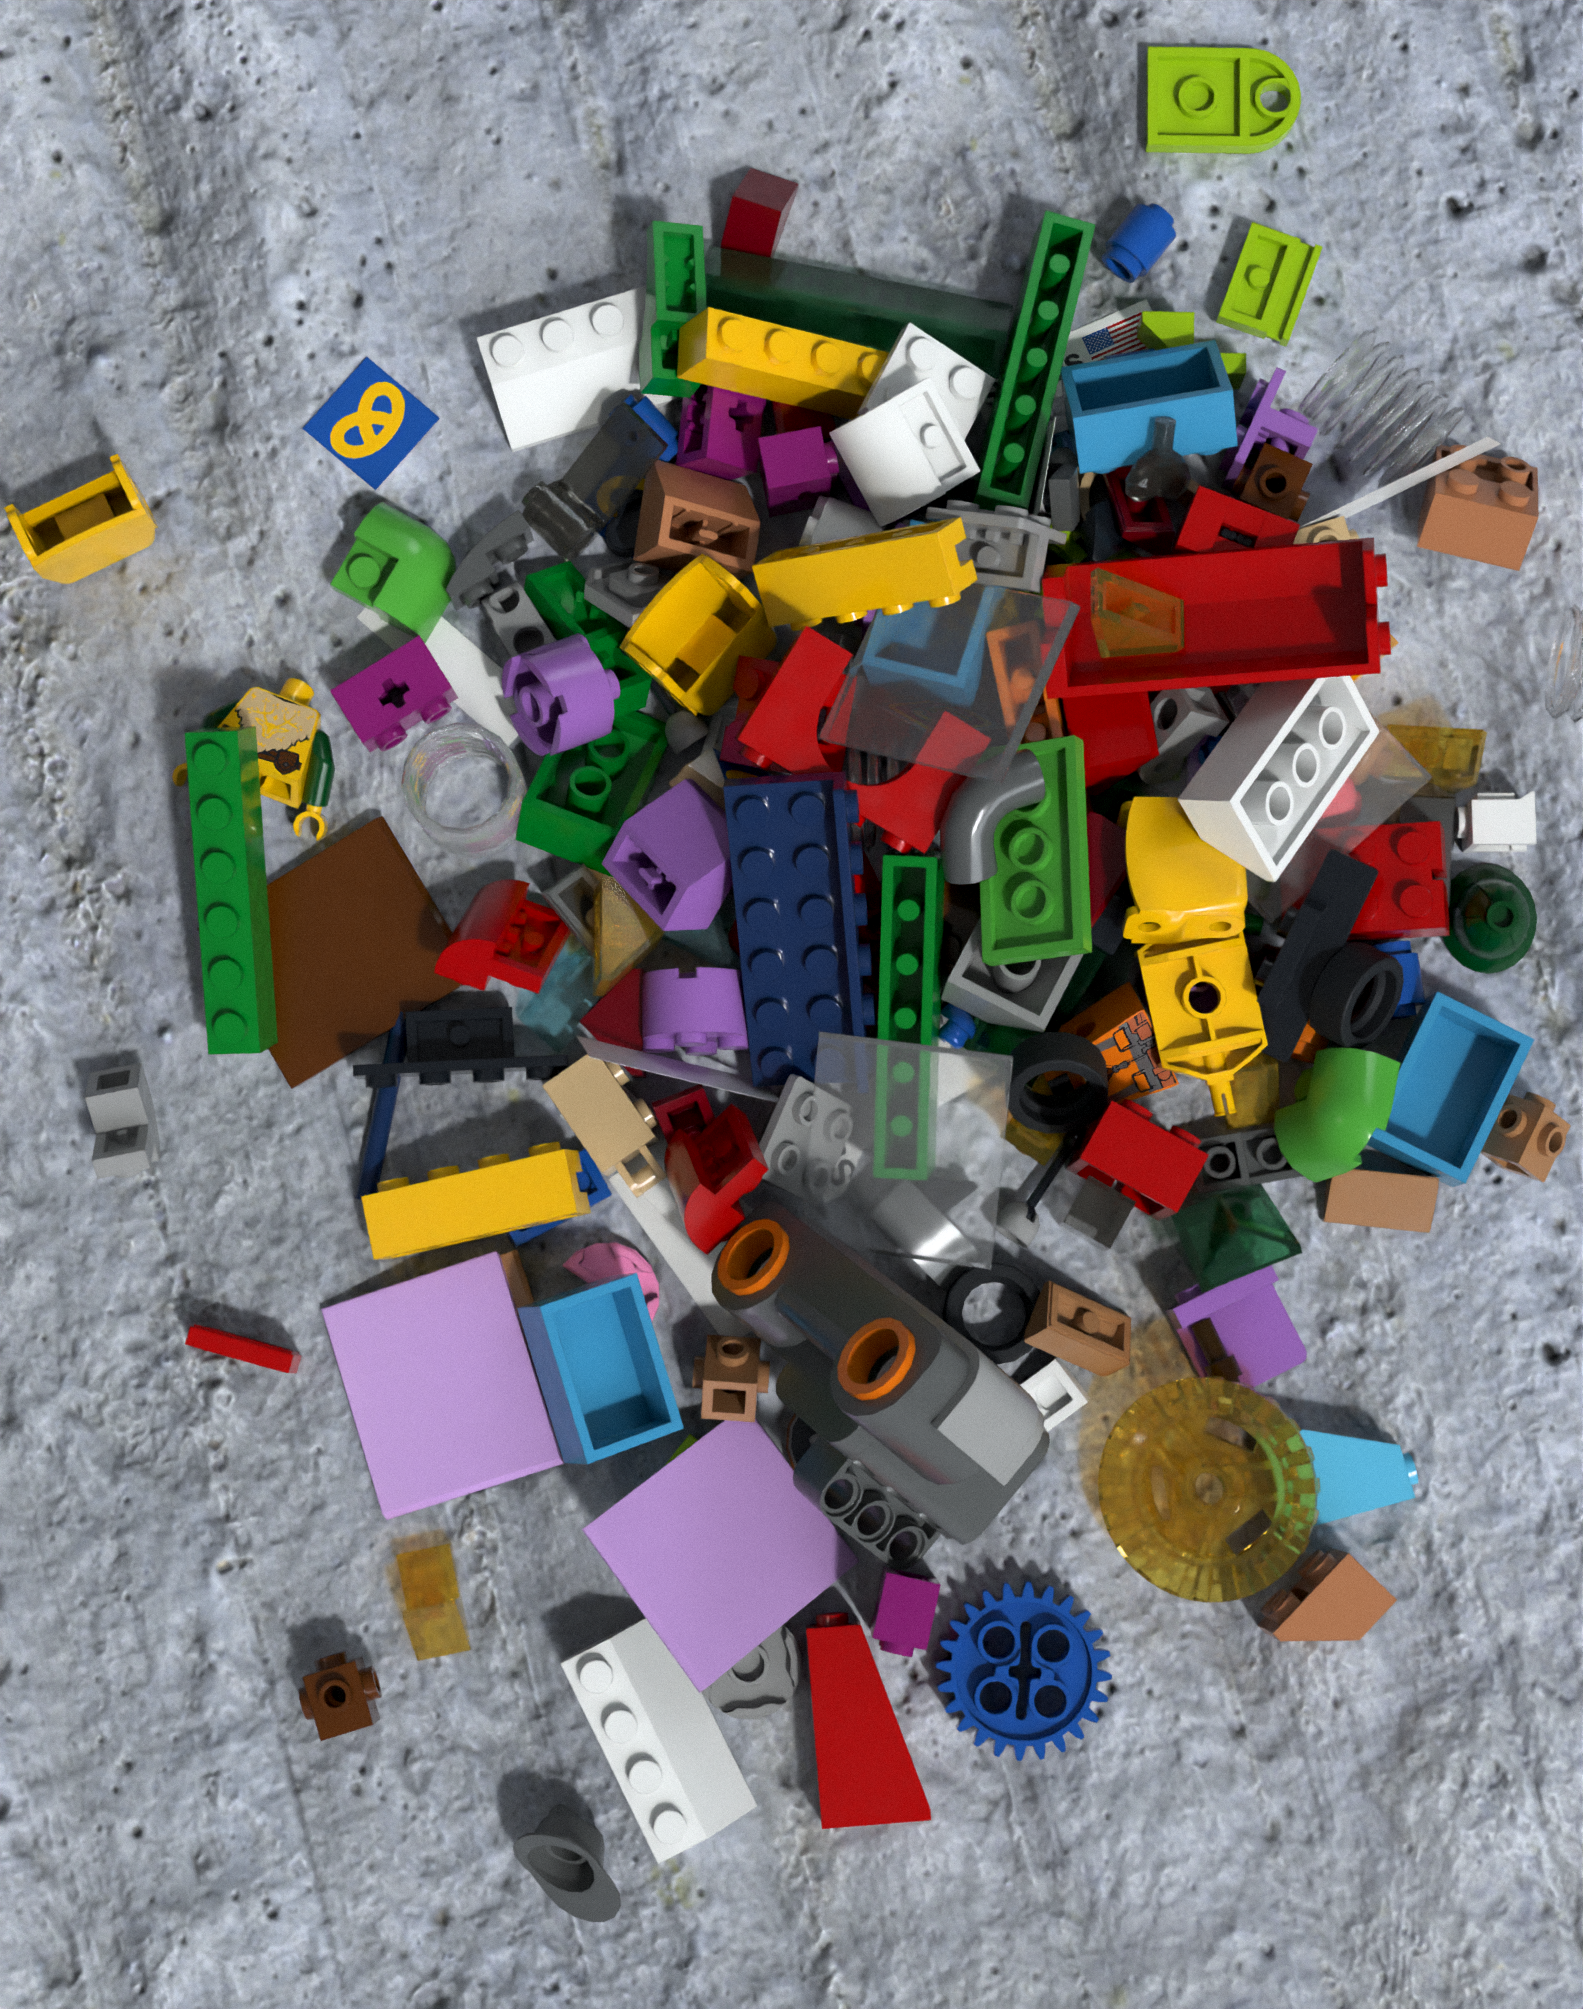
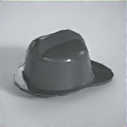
M555 1805L548 1816L540 1822L534 1833H527L517 1838L513 1845L514 1855L559 1908L576 1918L589 1922L608 1921L616 1916L621 1907L620 1893L614 1882L603 1869L605 1853L603 1835L588 1821L578 1818L565 1805Z

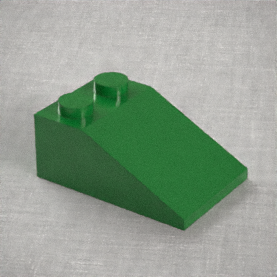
M633 711L615 718L611 733L604 737L551 756L550 753L546 754L522 801L515 840L579 865L584 863L587 868L613 877L601 863L624 821L639 812L646 805L669 748L665 735L666 723Z

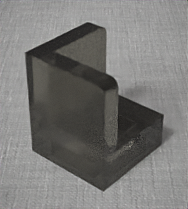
M1089 1175L1059 1226L1105 1252L1112 1247L1136 1201Z

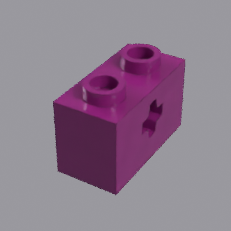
M704 384L700 385L691 398L683 397L676 465L728 481L757 473L759 461L758 438L761 435L762 415L766 406V399Z
M821 426L758 438L759 469L769 517L814 509L819 496L829 498L830 489L838 487L837 473H839L834 442L824 443Z
M420 635L330 690L359 739L369 752L377 748L384 752L397 746L407 738L406 730L422 720L425 724L439 720L451 711L452 706L450 703L458 699L457 694ZM396 689L403 694V699L406 702L400 708H396L391 703L392 699L389 695Z
M886 1566L883 1567L870 1626L872 1638L880 1640V1650L907 1657L913 1656L914 1648L927 1651L941 1586L936 1578L903 1570H895Z

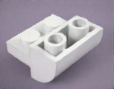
M931 377L923 379L880 405L871 408L829 432L880 527L944 495L946 491L980 472Z

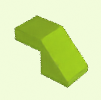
M1142 311L1137 326V338L1148 349L1154 348L1155 350L1194 344V312ZM1220 353L1232 389L1239 390L1246 375V353Z

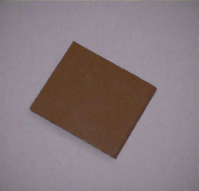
M383 816L375 818L267 885L278 1043L268 1048L291 1089L300 1086L388 1032L395 1026L400 1012L403 1013V1020H405V1012L422 1011L463 986L452 979L434 973L437 960L453 932Z

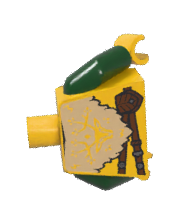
M289 678L283 685L279 695L260 687L250 688L242 699H233L207 713L199 729L256 726L260 794L296 809L299 808L302 801L306 803L305 812L300 813L293 823L294 832L298 837H301L304 820L313 817L319 823L316 841L322 840L328 831V823L321 814L322 807L328 806L335 765L330 737L321 730V714L316 709L308 707L314 696L313 689L302 680ZM187 763L178 765L173 771L172 779L176 786L182 787L188 775Z

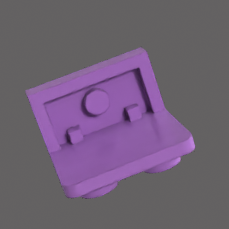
M1251 1257L1244 1259L1222 1271L1226 1278L1225 1281L1207 1289L1203 1281L1190 1286L1174 1295L1178 1302L1177 1305L1165 1310L1210 1399L1216 1403H1223L1226 1400L1220 1387H1213L1204 1367L1209 1364L1191 1325L1206 1318H1211L1228 1356L1234 1354L1243 1374L1238 1377L1245 1392L1303 1363L1307 1357V1351L1272 1284L1279 1279L1270 1261L1255 1265Z

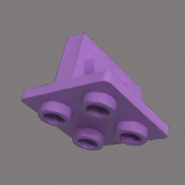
M1276 367L1270 382L1259 379L1239 422L1248 426V428L1238 425L1236 429L1238 446L1227 448L1219 466V469L1228 472L1221 486L1222 488L1229 491L1232 490L1247 457L1256 460L1264 443L1301 459L1305 458L1318 428L1309 425V420L1294 410L1284 408L1277 411L1270 407L1286 373L1285 370Z

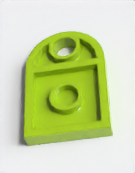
M1148 46L1146 52L1145 152L1254 154L1269 150L1278 145L1291 131L1299 113L1301 91L1294 72L1278 56L1256 48ZM1268 91H1277L1286 98L1288 107L1280 112H1271L1262 105L1260 96Z

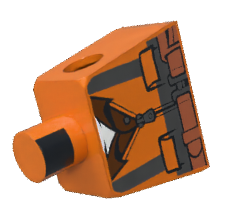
M1130 982L1121 985L1063 1024L1058 1031L1082 1036L1099 1048L1106 1061L1108 1103L1114 1101L1117 1104H1121L1124 1099L1134 1100L1179 1084L1174 1072L1158 1067L1160 1058L1154 1030ZM1049 1071L1043 1073L1053 1095L1066 1094L1087 1082L1081 1075L1069 1071Z

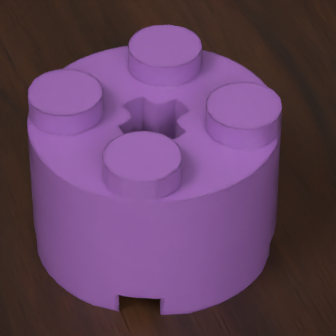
M577 633L512 657L506 661L502 673L504 699L513 696L518 711L509 715L513 726L525 745L535 754L540 756L550 753V756L559 754L611 733L614 721L613 700L620 696V684L617 676L611 669H603L597 656L591 650L587 639L582 634Z
M696 967V972L679 973V968L644 973L642 985L643 1051L651 1053L675 1051V1046L685 1047L686 1055L710 1056L716 1055L717 1049H748L749 1041L742 971L727 968Z

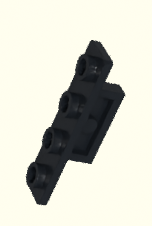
M1330 849L1301 908L1297 909L1291 905L1289 906L1276 935L1285 939L1277 958L1269 954L1266 955L1253 982L1262 987L1256 1002L1259 1003L1268 1045L1261 1052L1282 1062L1289 1061L1309 1020L1308 1009L1311 993L1318 976L1328 961L1344 947L1378 876L1379 871L1376 867L1337 849Z
M512 1007L405 1012L408 1062L353 1065V1077L355 1079H365L366 1088L397 1087V1077L419 1076V1085L421 1086L451 1084V1075L472 1074L473 1083L505 1081L504 1072L526 1071V1080H551L558 1075V1069L568 1068V1055L515 1057Z

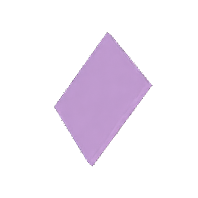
M497 1251L321 1309L381 1512L386 1520L564 1464L503 1262Z
M756 1418L755 1422L722 1421L582 1529L699 1693L710 1686L859 1562L831 1521L794 1486V1470Z

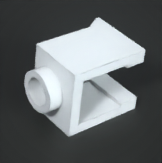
M1535 791L1529 792L1520 799H1515L1514 793H1477L1465 806L1455 807L1454 836L1455 838H1462V853L1526 852L1527 845L1537 844Z

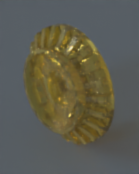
M1192 1376L1169 1382L1147 1392L1137 1399L1118 1419L1106 1440L1101 1455L1098 1473V1494L1102 1517L1110 1537L1123 1558L1137 1573L1156 1587L1177 1597L1199 1602H1227L1251 1596L1267 1588L1284 1576L1306 1550L1310 1542L1309 1537L1313 1526L1318 1520L1317 1497L1321 1491L1320 1478H1316L1313 1465L1315 1457L1311 1446L1307 1447L1300 1434L1302 1429L1294 1418L1290 1419L1279 1408L1280 1404L1270 1396L1265 1397L1255 1391L1253 1386L1244 1382H1234L1219 1376ZM1210 1417L1229 1421L1247 1431L1257 1441L1254 1450H1249L1207 1432L1206 1428ZM1154 1466H1162L1170 1519L1163 1520L1154 1501L1151 1484V1473ZM1210 1473L1220 1480L1223 1492L1217 1503H1207L1198 1496L1195 1484L1200 1474ZM1263 1510L1272 1521L1268 1530L1240 1553H1234L1225 1539Z

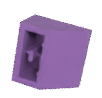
M684 779L624 821L601 864L663 931L708 929L733 885L726 813L693 779Z

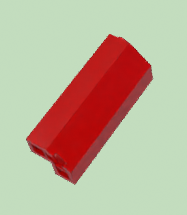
M1374 537L1047 565L1042 577L1047 633L1042 644L1047 699L1381 673V655H1391L1389 621L1379 622L1377 587H1388L1386 553L1375 554Z

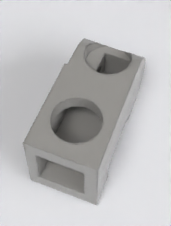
M518 581L481 600L482 606L510 658L555 641Z
M1210 688L1162 690L1153 700L1150 708L1159 755L1136 770L1141 780L1147 784H1157L1172 778L1182 767L1183 758L1187 757L1206 734L1217 737L1226 727L1229 720Z

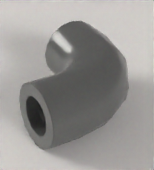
M1030 749L1002 755L976 768L952 793L940 822V858L944 879L947 882L960 885L973 884L994 876L998 871L994 848V833L998 823L1009 812L1041 802L1044 799L1045 782L1036 756Z

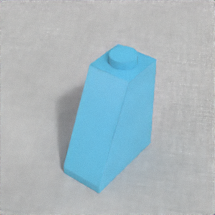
M1272 1423L1252 1425L1282 1530L1292 1532L1415 1498L1412 1485L1418 1484L1417 1470L1409 1452L1402 1454L1400 1445Z

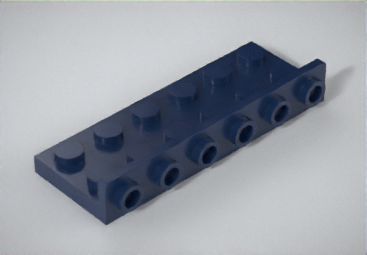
M846 771L725 779L723 789L753 1087L785 1085L788 1077L791 1074H795L813 1084L857 1081L858 1093L869 1092L870 1074H877V1042H868L867 1025H876L874 993H864L863 976L872 975L870 943H860L858 927L868 925L867 899L865 892L856 893L854 875L864 873L862 842H851L850 823H859L857 789L847 790Z

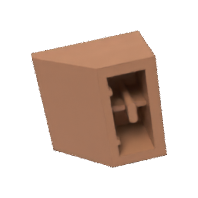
M1436 444L1431 464L1467 446L1453 445L1448 447ZM1479 454L1429 478L1418 519L1417 547L1519 571L1539 518L1538 468L1530 466L1524 460L1515 457L1499 459Z
M650 459L647 464L633 560L679 573L691 561L704 554L725 568L738 580L753 573L752 565L755 564L761 522L747 487L657 459Z
M1330 1547L1324 1554L1318 1549L1299 1567L1297 1573L1302 1578L1288 1593L1281 1588L1263 1605L1260 1612L1265 1617L1257 1626L1264 1633L1279 1641L1360 1640L1397 1599L1349 1553Z

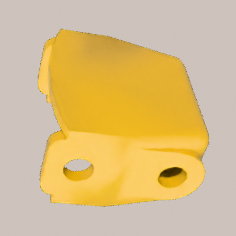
M118 453L109 457L114 471L24 514H21L13 504L4 507L25 555L33 569L42 578L61 584H71L153 544L155 529L158 528V525L143 494L133 481L126 464Z
M701 554L677 573L653 598L625 636L620 648L638 667L651 676L687 711L691 712L694 716H697L698 713L711 716L718 712L736 692L733 689L739 655L765 659L776 645L777 636L774 631L776 626L769 627L763 606L745 585L709 556Z
M1134 797L1133 801L1124 802L1120 807L1117 825L1126 830V871L1135 906L1129 907L1126 910L1122 925L1123 937L1131 939V943L1174 944L1203 938H1226L1242 932L1245 928L1244 911L1248 901L1246 868L1200 839L1178 798Z

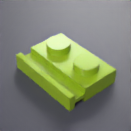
M1252 222L1216 323L1265 339V337L1280 342L1279 345L1286 347L1323 247L1317 244L1313 247L1300 242L1301 239Z

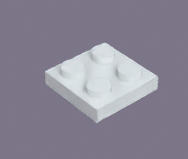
M909 322L900 331L858 414H863L923 379L931 377L965 440L996 379Z

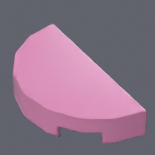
M595 1243L576 1251L562 1265L587 1283L611 1275L637 1273L653 1323L659 1308V1283L652 1266L636 1250L619 1243Z

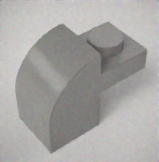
M142 1063L89 1073L85 1100L96 1133L92 1164L97 1179L110 1176L128 1178L140 1173L144 1169L151 1168V1162L160 1160V1141L154 1105Z

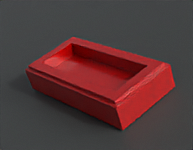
M198 1324L190 1326L185 1342L186 1345L284 1373L297 1374L302 1355H299L300 1352Z

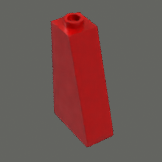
M848 1612L817 1614V1624L806 1625L822 1829L931 1820V1809L860 1620L849 1621Z

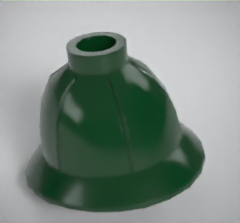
M1491 864L1471 866L1459 872L1451 880V897L1448 908L1450 936H1442L1450 954L1462 966L1474 972L1485 974L1502 972L1518 963L1532 945L1537 924L1535 903L1531 892L1524 882L1512 871Z

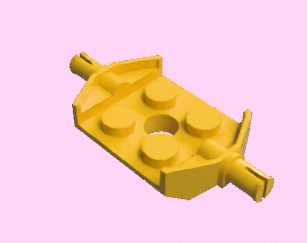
M1243 931L1226 938H1203L1174 944H1143L1134 952L1135 958L1138 957L1160 1062L1158 1067L1205 1081V1085L1209 1086L1214 1117L1236 1113L1237 1109L1235 1108L1230 1081L1234 1080L1233 1074L1250 1062L1268 1045L1259 1003L1256 1002L1257 993L1253 983L1254 979ZM1198 982L1210 984L1218 995L1216 1007L1207 1014L1195 1011L1189 1002V992Z

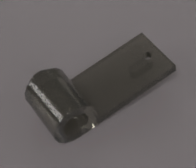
M622 402L562 479L548 485L541 481L528 491L522 500V504L525 506L522 515L528 525L564 562L571 561L595 540L669 445L626 402Z

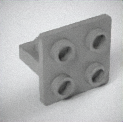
M947 500L946 509L927 507L926 519L935 522L961 517L966 539L955 545L959 561L973 560L978 580L972 583V585L1040 593L1048 543L1065 545L1067 534L1050 528L1051 519L1028 515V510L996 505L994 512L979 509L980 505L958 500Z
M791 1074L785 1085L772 1087L779 1100L778 1102L766 1101L753 1130L769 1168L760 1182L787 1191L813 1205H819L826 1188L830 1184L832 1174L847 1139L852 1133L859 1110L803 1077Z

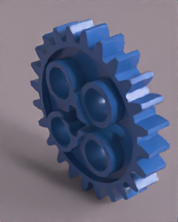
M1027 1580L1024 1581L1020 1595H1014L1007 1582H1002L1001 1598L997 1600L986 1589L981 1590L984 1606L978 1610L975 1606L965 1601L963 1607L969 1619L965 1623L950 1618L948 1621L953 1630L958 1633L956 1639L941 1638L939 1640V1644L945 1650L951 1652L950 1658L935 1661L936 1668L950 1673V1678L936 1684L938 1691L954 1693V1697L943 1706L946 1713L962 1710L964 1714L956 1724L957 1730L962 1732L974 1725L977 1729L974 1734L973 1744L979 1747L989 1737L994 1739L993 1754L997 1757L1002 1754L1007 1744L1013 1745V1752L1017 1761H1022L1026 1746H1033L1039 1759H1044L1046 1752L1045 1743L1050 1741L1062 1753L1065 1752L1066 1746L1063 1735L1069 1731L1076 1738L1082 1740L1084 1734L1078 1722L1082 1718L1095 1723L1099 1720L1093 1710L1089 1708L1091 1702L1108 1701V1697L1098 1690L1096 1685L1097 1682L1112 1679L1110 1672L1097 1668V1662L1111 1656L1110 1651L1103 1648H1094L1092 1645L1104 1634L1102 1629L1091 1628L1085 1630L1083 1626L1088 1621L1091 1613L1084 1609L1071 1615L1069 1612L1074 1598L1067 1594L1057 1604L1054 1603V1587L1048 1584L1039 1597L1034 1596L1032 1584ZM1028 1621L1031 1628L1027 1658L1029 1663L1037 1668V1673L1030 1674L1026 1678V1716L1023 1719H1018L1016 1717V1704L1019 1681L1015 1674L1009 1673V1668L1020 1663V1626L1022 1622ZM1002 1626L1010 1630L1012 1634L1011 1647L1002 1655H991L983 1648L984 1635L992 1627ZM1048 1630L1061 1631L1066 1639L1065 1650L1060 1656L1053 1659L1043 1658L1037 1648L1038 1639ZM990 1682L1004 1683L1009 1688V1699L1005 1706L998 1710H989L982 1706L980 1703V1693L983 1687ZM1046 1685L1058 1686L1063 1693V1702L1060 1708L1048 1714L1039 1712L1035 1708L1034 1703L1038 1690Z

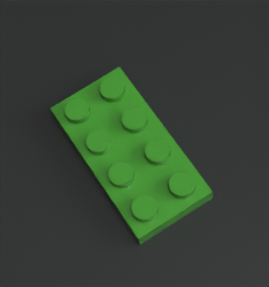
M1076 735L987 750L978 765L980 767L1002 755L1030 749L1040 764L1045 782L1044 799L1041 802L1015 809L1006 814L998 823L994 833V848L998 871L991 878L980 882L982 962L990 966L1092 953L1084 742Z

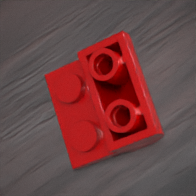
M512 879L494 881L482 887L473 897L441 952L434 973L452 979L459 984L468 985L482 991L486 989L489 981L494 977L514 987L539 994L571 931L553 909L526 900L530 883Z
M731 1103L695 1139L679 1128L670 1139L664 1156L665 1173L687 1234L691 1241L708 1255L721 1242L727 1241L739 1227L740 1223L746 1219L738 1199L743 1194L753 1191L760 1183L763 1175L769 1170L747 1115Z

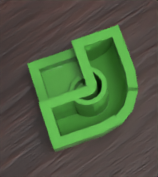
M381 502L373 507L355 531L356 541L330 585L333 590L378 614L380 619L414 638L420 635L423 642L426 643L450 603L446 588L456 571L455 557L448 543L434 530L388 504Z
M1327 1048L1316 1051L1313 1067L1302 1071L1295 1085V1104L1275 1111V1135L1280 1151L1291 1167L1307 1179L1317 1183L1347 1173L1361 1165V1156L1358 1154L1367 1145L1375 1129L1386 1130L1392 1110L1400 1062L1375 1052L1355 1048Z

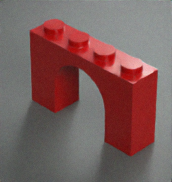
M802 626L734 738L745 745L740 755L766 771L769 770L772 763H775L790 772L791 775L835 772L827 764L820 751L817 740V721L825 700L853 654L810 627ZM940 712L910 762L897 775L875 784H856L846 780L847 790L857 789L859 823L853 824L861 828L867 819L884 830L879 840L895 850L907 855L913 847L925 854L940 829V822L952 793L978 767L993 740L948 712Z

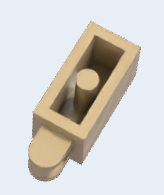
M586 1054L543 1084L542 1087L600 1171L608 1177L617 1170L630 1190L638 1198L657 1183L667 1178L666 1173L649 1150V1147L659 1141L652 1130L659 1125V1121L643 1098H640L635 1103L632 1102L622 1087L630 1079L619 1064L590 1058ZM639 1154H642L648 1164L631 1175L625 1164Z

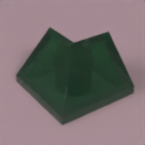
M1262 1184L1218 1194L1179 1210L1176 1214L1167 1217L1163 1222L1165 1231L1202 1293L1302 1253L1299 1242Z

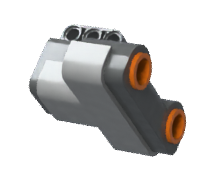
M773 1201L766 1202L756 1207L730 1236L718 1254L711 1274L714 1297L721 1307L788 1362L778 1376L776 1394L780 1401L820 1435L794 1468L793 1482L797 1490L828 1519L895 1570H906L914 1566L921 1560L940 1535L946 1539H955L961 1545L968 1544L980 1536L1035 1470L1048 1451L1050 1444L1049 1433L1044 1427L1043 1414L1037 1407L1033 1397L974 1344L817 1221L806 1216L796 1217L779 1203Z

